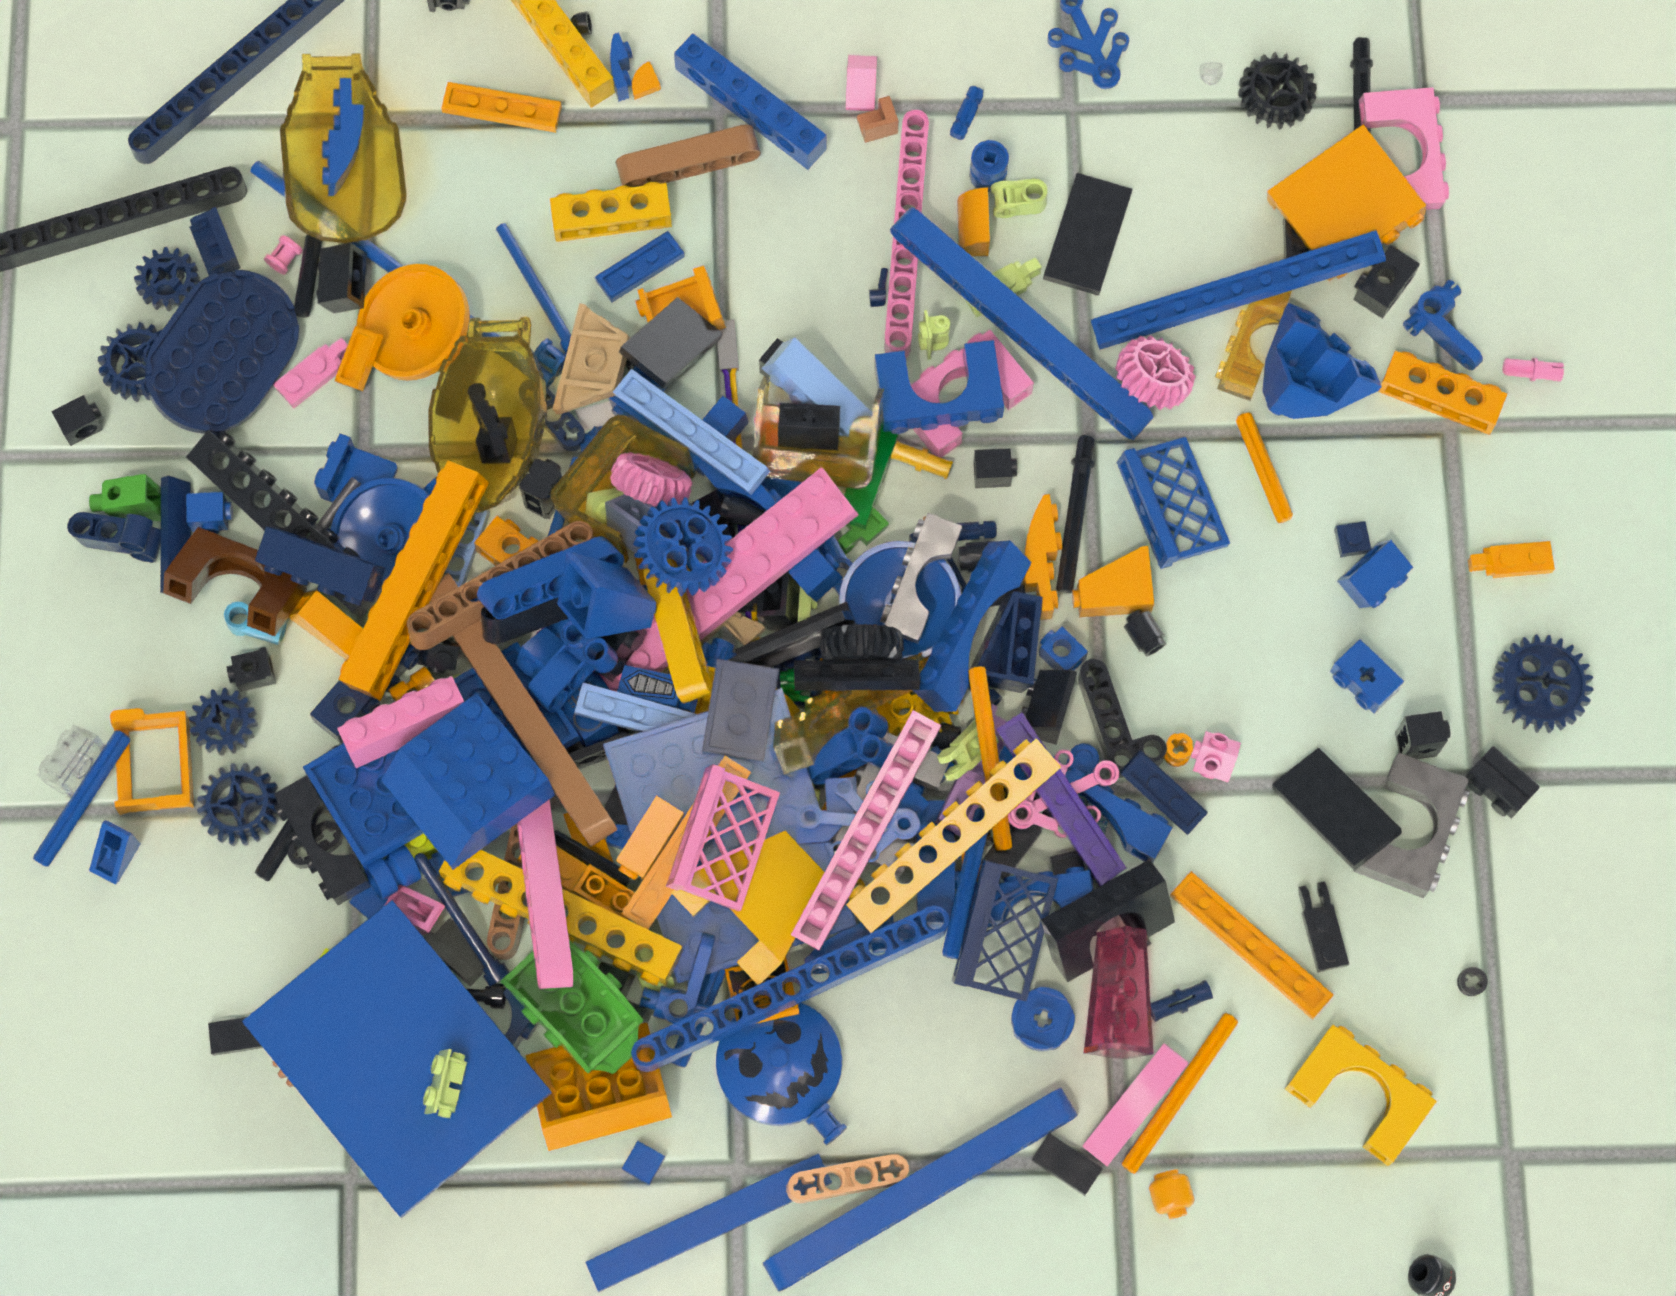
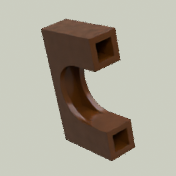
M197 527L165 570L163 594L191 604L205 584L214 577L225 574H237L248 577L260 586V589L249 603L247 626L276 636L307 591V586L291 581V575L282 572V575L279 576L264 571L265 565L255 561L257 549Z

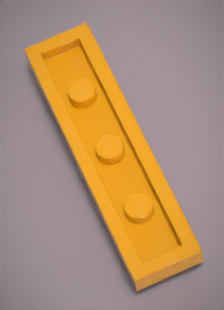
M447 82L441 109L442 113L556 133L562 104L561 101Z

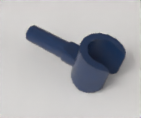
M881 268L878 289L869 290L870 307H879L886 304L885 284L888 274L887 268Z

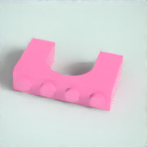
M1434 87L1363 93L1359 99L1361 126L1364 124L1366 128L1400 127L1416 137L1422 149V162L1419 170L1404 177L1426 204V210L1440 209L1449 197V187L1447 182H1443L1442 171L1446 169L1445 154L1440 153L1439 143L1443 140V130L1441 125H1437L1436 114H1439L1440 102L1438 96H1434Z
M991 330L983 335L978 333L967 343L994 340L1003 402L1005 407L1010 410L1032 394L1034 383ZM956 349L950 352L944 358V362L936 368L934 366L927 368L920 375V379L911 385L914 392L928 402L940 403L938 396L943 387L954 379L966 377L963 349L960 351ZM951 424L939 425L938 428L933 430L913 429L931 453L941 458L962 443L963 433L958 427H953Z

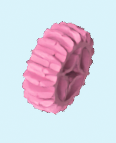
M1151 335L1148 338L1140 336L1138 339H1132L1127 343L1126 347L1120 352L1115 367L1118 371L1116 378L1122 381V388L1129 390V396L1137 397L1138 403L1141 401L1146 402L1149 408L1155 405L1159 410L1164 407L1171 410L1174 406H1179L1180 403L1184 402L1192 391L1196 376L1193 374L1194 367L1188 364L1190 358L1182 356V349L1176 350L1172 347V343H1165L1162 337L1155 340Z
M632 452L620 454L611 470V483L618 491H622L624 495L630 496L634 500H639L644 504H651L654 507L662 500L668 506V502L673 497L679 505L684 497L689 499L692 481L685 471L679 470L677 466H673L669 462H664L659 458H653L649 455L634 454Z

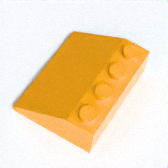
M648 1023L639 1025L638 1040L650 1035ZM561 1045L557 1048L553 1047L525 1055L527 1063L552 1092V1094L537 1105L548 1151L672 1118L660 1068L650 1072H643L636 1068L631 1057L614 1074L601 1070H592L587 1073ZM644 1048L638 1053L637 1058L642 1062H650L655 1057V1052L650 1048Z

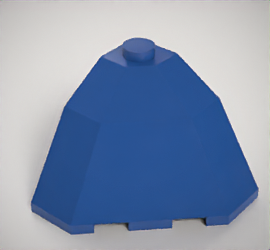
M1290 303L1284 309L1265 359L1262 392L1267 402V407L1273 414L1278 416L1284 415L1291 419L1328 416L1380 390L1382 386L1376 371L1366 360L1361 361L1348 353L1351 347L1336 333H1333L1331 336L1328 335L1321 328V320L1316 315Z

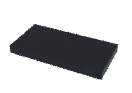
M1076 174L1043 280L1097 296L1100 295L1130 201L1132 188L1084 174Z
M1317 748L1272 784V789L1354 871L1402 834V829L1320 748Z

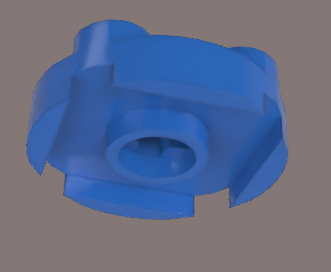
M1039 987L1029 991L1027 1001L1017 1000L1011 1014L1014 1036L1024 1046L1035 1051L1058 1049L1070 1037L1075 1022V1015L1067 998L1061 992L1049 987ZM1042 1011L1048 1013L1047 1018L1052 1020L1050 1025L1045 1024L1044 1027H1039L1038 1021L1034 1020V1015H1040Z

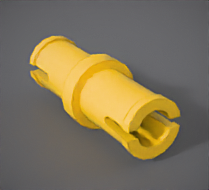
M898 440L890 458L914 466L916 471L921 472V470H924L944 479H947L953 464L951 460L949 461L928 453L929 450L926 448L920 450Z

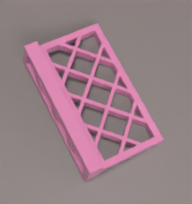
M714 764L706 768L666 887L677 891L683 890L735 911H741L780 792L725 772V768ZM725 780L736 784L741 797L727 803L722 792ZM744 788L749 789L752 792L747 794ZM756 793L770 797L766 810L756 814L749 799L750 796ZM720 800L722 806L716 808L718 801ZM743 800L751 817L737 823L729 806ZM724 809L732 826L717 832L712 819L714 813ZM764 815L762 822H760L758 817ZM753 820L758 834L755 840L746 843L739 826ZM710 829L712 835L707 837L708 831ZM733 829L741 846L727 853L719 835ZM714 838L722 856L708 862L702 849L705 842ZM754 844L753 849H752V852H751L748 846H751V845ZM743 849L748 859L746 869L737 873L729 856ZM700 858L702 865L697 867ZM724 859L731 876L717 882L710 865ZM702 868L705 869L712 884L705 889L690 885L694 872ZM744 874L741 882L739 876ZM733 879L739 890L736 900L732 901L725 898L719 885ZM714 888L716 894L708 891Z

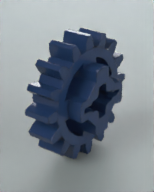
M164 247L162 254H158L154 249L152 250L153 257L151 259L146 256L142 257L145 265L136 266V270L140 275L134 276V281L136 285H139L136 287L139 296H143L145 304L148 305L152 302L155 310L164 305L166 310L170 311L171 305L176 304L177 307L180 306L181 301L184 300L190 290L196 285L194 283L200 282V277L196 273L198 268L195 262H192L188 253L182 256L180 249L176 248L172 254L169 252L168 247ZM186 272L185 283L182 284V279L185 277L184 273Z
M223 688L221 695H217L215 690L212 689L211 698L209 699L201 695L200 700L203 704L201 706L193 705L192 709L197 715L189 717L190 723L196 725L190 729V732L193 736H198L195 740L199 746L206 744L205 749L209 753L217 748L220 756L224 755L227 748L230 749L232 754H235V746L238 744L244 748L247 747L244 739L246 737L254 738L255 736L250 727L258 726L257 721L251 718L257 713L254 707H249L251 704L250 700L247 697L241 699V694L237 690L231 696L227 688ZM224 703L235 705L238 709L236 707L230 709L224 706ZM221 712L224 715V717L227 718L225 720L226 731L223 729L222 726H220L222 718L220 714ZM241 726L240 730H239L238 733L235 735V733H236L238 727ZM208 735H218L222 737L223 740L213 739Z

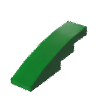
M881 421L877 422L864 439L844 494L859 514L848 524L863 529L867 527L872 508L875 506L899 434H893L891 431L884 432Z

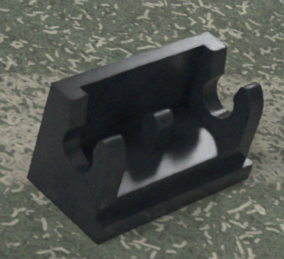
M780 403L778 448L838 451L840 406Z

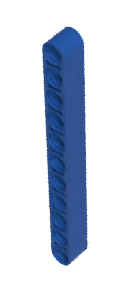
M910 207L890 228L892 236L1123 436L1134 440L1152 421L1154 416L1148 407L1142 402L1138 403V399L1135 396H1129V391L1122 388L1118 381L920 211Z
M929 906L641 1038L632 1047L631 1055L634 1065L643 1072L654 1071L943 937L947 932L949 924L948 913L940 906ZM936 916L942 920L943 925L939 929H931L926 924V920L929 917ZM904 929L910 930L915 938L911 942H903L898 938V932ZM878 942L886 947V951L884 954L877 956L869 951V946L872 943ZM847 955L853 956L858 963L854 968L847 969L840 964L841 958ZM819 968L826 970L829 974L828 979L823 982L815 981L811 977L814 970ZM787 982H795L800 986L799 992L795 995H787L782 988ZM759 995H766L771 999V1004L764 1009L758 1008L753 1003L755 998ZM731 1008H737L743 1015L740 1020L730 1022L725 1018L726 1011ZM704 1021L713 1025L712 1032L705 1036L696 1032L697 1025ZM672 1035H680L683 1037L684 1043L680 1048L672 1049L666 1044L668 1038ZM642 1049H652L655 1052L653 1060L650 1062L640 1061L637 1056Z
M1059 1088L778 1252L762 1264L778 1292L783 1291L1049 1133H1052L1072 1121L1078 1114L1063 1089Z

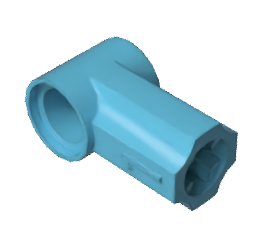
M233 602L226 607L224 618L231 633L236 636L247 635L280 645L286 632L288 620L285 621L276 636H272L247 626V619L241 624L232 623L233 617L237 614H245L248 618L247 604Z

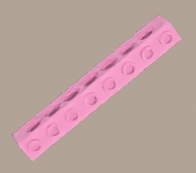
M914 710L912 711L791 933L793 937L820 951L936 738L941 725Z

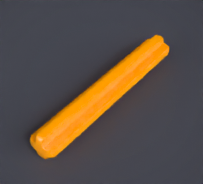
M1250 412L1241 414L1237 417L1236 423L1273 514L1278 523L1287 522L1292 519L1293 513L1254 418Z

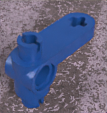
M1447 280L1442 287L1435 285L1420 296L1418 302L1409 309L1411 317L1403 322V326L1407 332L1413 328L1410 332L1412 336H1417L1422 330L1425 331L1464 368L1472 371L1483 362V357L1469 340L1444 319L1455 307L1454 299L1462 293L1458 285L1453 289L1451 288L1455 284L1454 281ZM1424 307H1432L1437 313H1428Z
M706 932L702 933L686 991L661 986L660 991H655L644 987L639 1007L654 1010V1017L667 1020L672 1024L711 1007V1005L698 1003L697 1000L713 948L715 935ZM681 999L685 1001L688 1006L687 1010L680 1015L672 1013L669 1005L673 1000ZM706 1021L700 1022V1023H702L703 1025H706V1024H707Z

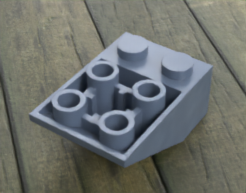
M624 494L605 502L608 534L636 553L640 547L634 546L633 541L639 536L634 532L638 526H642L639 521L643 515L648 516V510L654 506L647 503L644 504ZM688 526L692 533L699 534L698 529L694 526ZM659 530L664 538L670 539V535L666 531Z

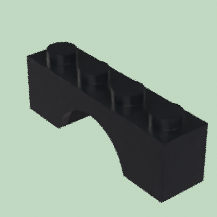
M307 775L274 794L279 803L273 806L281 820L285 821L288 819L293 829L289 831V834L297 848L302 845L304 846L308 855L303 859L312 874L318 871L323 882L318 885L327 901L333 898L336 904L340 905L371 887L352 854L334 855L318 846L315 836L316 824L326 807Z

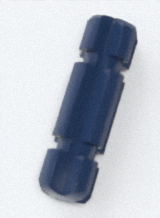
M993 520L983 521V524H979V521L956 523L962 525L958 541L980 539V536H984V539L995 538L997 535V526Z

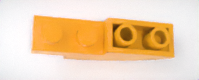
M1050 494L1043 495L1035 510L1024 555L1032 563L1023 579V585L1026 593L1036 592V596L1043 597L1040 620L1052 619L1054 609H1058L1057 591H1051L1050 580H1054L1053 563L1047 561H1056L1058 550H1062V538L1060 532H1055L1054 522L1058 521V510L1056 504H1051Z
M556 846L562 889L629 920L621 913L635 892L591 864L587 866ZM520 854V856L518 857L517 861H519V862L522 863L521 854Z

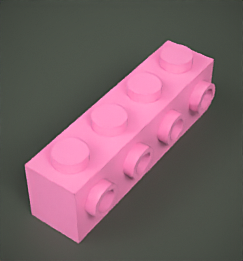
M452 676L446 679L440 678L420 691H412L405 694L396 702L376 707L371 713L363 717L349 719L343 726L337 729L355 767L358 768L400 749L407 742L462 704L464 700Z

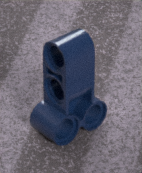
M78 512L69 519L67 524L68 532L84 547L129 554L131 557L143 562H156L161 546V530L152 527L153 521L141 515L127 514L126 518ZM90 526L88 531L82 534L83 530ZM117 530V533L110 538L111 534Z

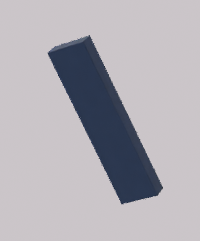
M169 475L161 478L160 593H163L165 570L191 537V529L187 524L186 494H191V482Z

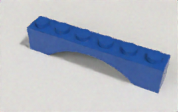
M704 461L698 466L711 483L724 495L732 497L734 494L759 505L765 510L770 509L782 499L774 488L769 492L763 485L767 481L766 478L750 495ZM818 548L789 570V574L816 602L843 579V576L837 571L841 565L829 552L824 555Z
M1011 540L992 541L984 548L975 570L971 573L963 593L957 600V605L945 623L944 630L937 643L932 648L926 665L920 672V690L913 691L934 712H956L969 687V655L973 637L980 620L997 598L1009 590L1020 587L1032 563Z
M1004 746L999 754V761L1004 760L1008 764L1013 759V756ZM1016 765L1014 767L1015 777L1022 781L1027 780L1019 765ZM1075 768L1067 769L1065 774L1069 783L1086 776ZM1098 784L1077 794L1080 799L1091 806H1096L1100 810V813L1109 821L1119 836L1126 852L1144 862L1150 859L1154 863L1173 828L1168 825L1169 822L1164 817L1155 813L1150 815L1142 811L1141 806L1137 802L1129 798L1123 800L1115 796L1114 791L1108 786Z

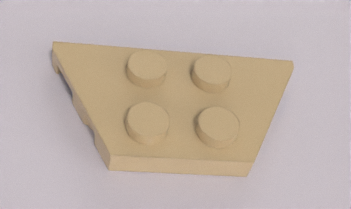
M579 303L552 409L556 414H563L615 396L613 391L622 380L627 359L619 353V350L630 337L619 328L611 325L605 318L591 311L585 304Z

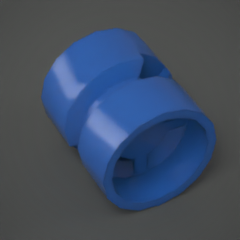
M986 140L974 147L971 155L969 177L971 183L976 188H988V192H991L990 187L992 184L1006 181L1009 154L1003 144L993 140Z
M405 845L386 855V859L380 858L367 865L366 868H363L371 887L381 900L397 893L399 885L407 887L422 879L420 870Z

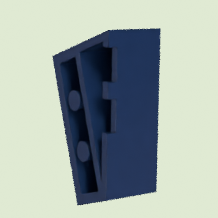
M1013 591L1002 600L971 665V668L985 667L988 687L1022 693L1034 684L1043 597Z

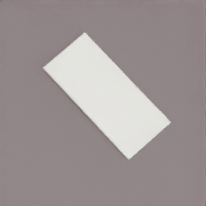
M610 401L575 410L578 421L584 428V431L593 429L594 426H604L606 423L612 424L620 420L611 412L613 408Z

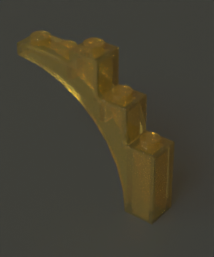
M922 652L901 659L919 660V673L926 665ZM913 690L830 691L806 699L805 712L775 722L773 748L784 775L814 765L822 747L835 734L849 725V717L856 708L866 707L873 710Z

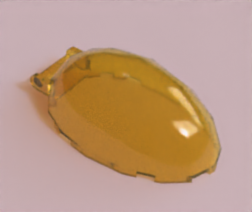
M520 317L519 320L483 321L480 318H471L468 337L461 336L454 343L455 347L452 349L448 359L443 360L438 370L440 375L436 389L432 390L428 408V435L431 460L435 463L437 474L445 467L449 460L479 472L489 482L474 512L475 514L488 512L515 498L520 490V482L526 474H529L528 469L533 461L538 459L547 419L546 382L538 358L530 347L531 320L529 317ZM482 332H517V335L482 337ZM474 383H481L485 386L487 394L485 400L489 401L490 406L494 405L498 417H512L518 441L511 463H481L475 441L480 426L474 416L472 403L467 392V388Z

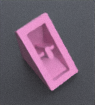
M848 55L846 110H875L877 56Z
M399 885L398 892L391 895L385 903L386 905L393 900L421 935L428 934L445 907L442 903L402 885Z

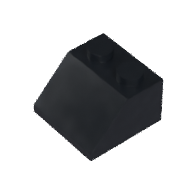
M1039 670L1037 679H1034V684L1028 688L1026 696L1032 698L1029 708L1023 706L1021 712L1041 741L1057 745L1077 671Z

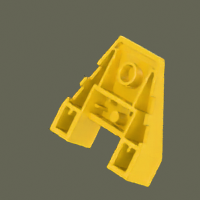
M786 831L764 840L742 909L739 912L730 909L759 940L737 961V964L757 985L761 984L782 964L795 940L791 933L825 873ZM754 845L749 846L751 852ZM743 850L729 856L737 873L746 869L748 859ZM724 859L710 865L717 882L731 876ZM702 868L694 872L690 885L705 889L712 884L705 869ZM744 874L739 876L741 882ZM733 879L719 885L725 898L732 901L736 900L739 890ZM714 888L708 891L716 894ZM674 890L672 892L673 896L693 917L710 902L683 890Z

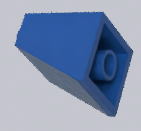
M574 552L567 553L557 604L586 639L651 628L653 616L656 612V601L627 568Z

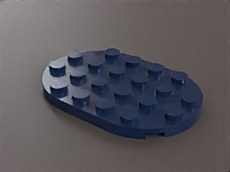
M235 270L234 272L220 274L214 273L198 282L190 290L152 344L146 360L145 383L149 397L156 409L168 421L187 431L205 434L207 430L218 433L231 430L252 416L289 363L298 342L299 325L294 311L295 307L285 291L269 278L246 270Z

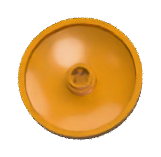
M411 264L389 272L369 290L364 298V308L359 310L357 318L358 327L384 336L373 367L388 377L405 381L422 379L440 371L456 356L465 341L470 320L469 304L463 289L457 281L437 267L427 264Z

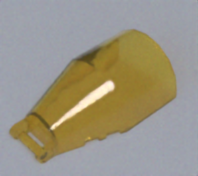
M310 53L301 54L302 71L294 90L292 102L287 108L285 121L279 131L285 204L289 218L303 233L321 241L350 243L368 240L387 231L401 217L406 203L407 191L399 128L387 114L388 109L385 104L381 103L377 97V90L362 67L360 53H351V56H311ZM339 78H351L352 104L364 105L360 144L355 162L344 184L335 196H328V185H322V168L327 167V159L322 158V141L328 140V131L333 130V115H338V107H333V89H338Z

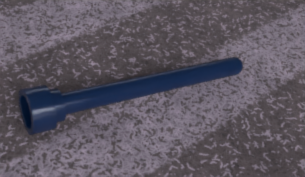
M423 853L416 854L414 860L442 904L445 905L449 915L484 966L482 969L485 973L483 978L489 986L494 985L510 973L504 962L500 963L498 959L494 960L426 855Z

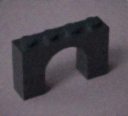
M1150 859L1041 919L1052 961L1067 982L1094 968L1090 952V942L1097 930L1110 919L1120 914L1132 912L1148 937L1175 923L1166 880Z

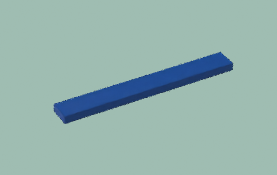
M819 1153L586 1261L585 1263L598 1292L794 1202L786 1193V1185L789 1179L795 1173L825 1167ZM828 1174L824 1177L825 1186L832 1184ZM813 1176L815 1179L813 1184L803 1185L802 1181L798 1180L797 1185L793 1187L794 1191L799 1190L801 1195H805V1191L808 1188L817 1187V1176Z

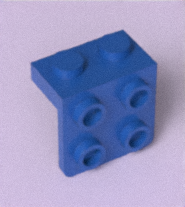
M339 433L336 442L332 441L328 447L326 454L328 460L324 468L318 470L314 484L320 498L333 503L351 477L362 485L375 479L394 478L398 467L395 462L355 448L351 437Z

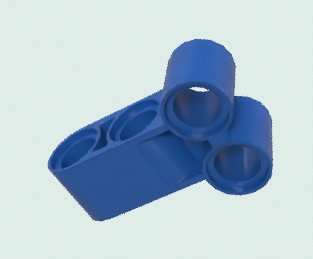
M571 620L564 623L561 628L560 635L564 644L532 679L527 688L529 695L550 713L559 710L594 670L600 673L609 672L616 666L618 660L616 651L600 637L586 639L582 636L580 640L574 642L575 636L580 631ZM605 650L604 655L600 659L595 660L597 653Z
M866 707L856 708L849 717V727L806 749L803 755L812 783L816 785L825 784V779L839 778L867 763L881 769L894 746L882 739L888 730L886 718Z

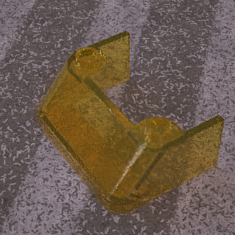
M764 374L757 393L752 456L770 470L766 478L804 482L822 467L836 486L856 489L866 487L871 482L874 473L881 427L884 389L878 388L872 416H859L854 419L850 426L849 437L839 435L838 451L778 446L780 405L768 404L770 375Z
M617 415L610 418L554 486L551 491V500L555 509L569 524L575 521L588 523L593 530V538L603 536L608 539L623 555L624 563H627L629 556L622 534L607 526V523H601L585 514L587 494L616 488L611 483V470L614 462L616 463L617 457L623 453H640L653 458H659L664 462L677 466L679 470L685 471L691 479L694 478L696 473L689 448L627 416Z

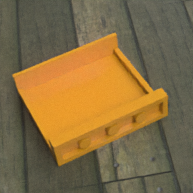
M1364 124L1267 191L1268 203L1273 209L1277 208L1310 251L1376 230L1381 244L1389 245L1399 238L1402 230L1408 226L1412 229L1424 220L1426 204ZM1345 273V274H1342V275H1339V276H1336V277H1337V279H1340V278L1344 277V276H1345L1346 274H1348V273Z

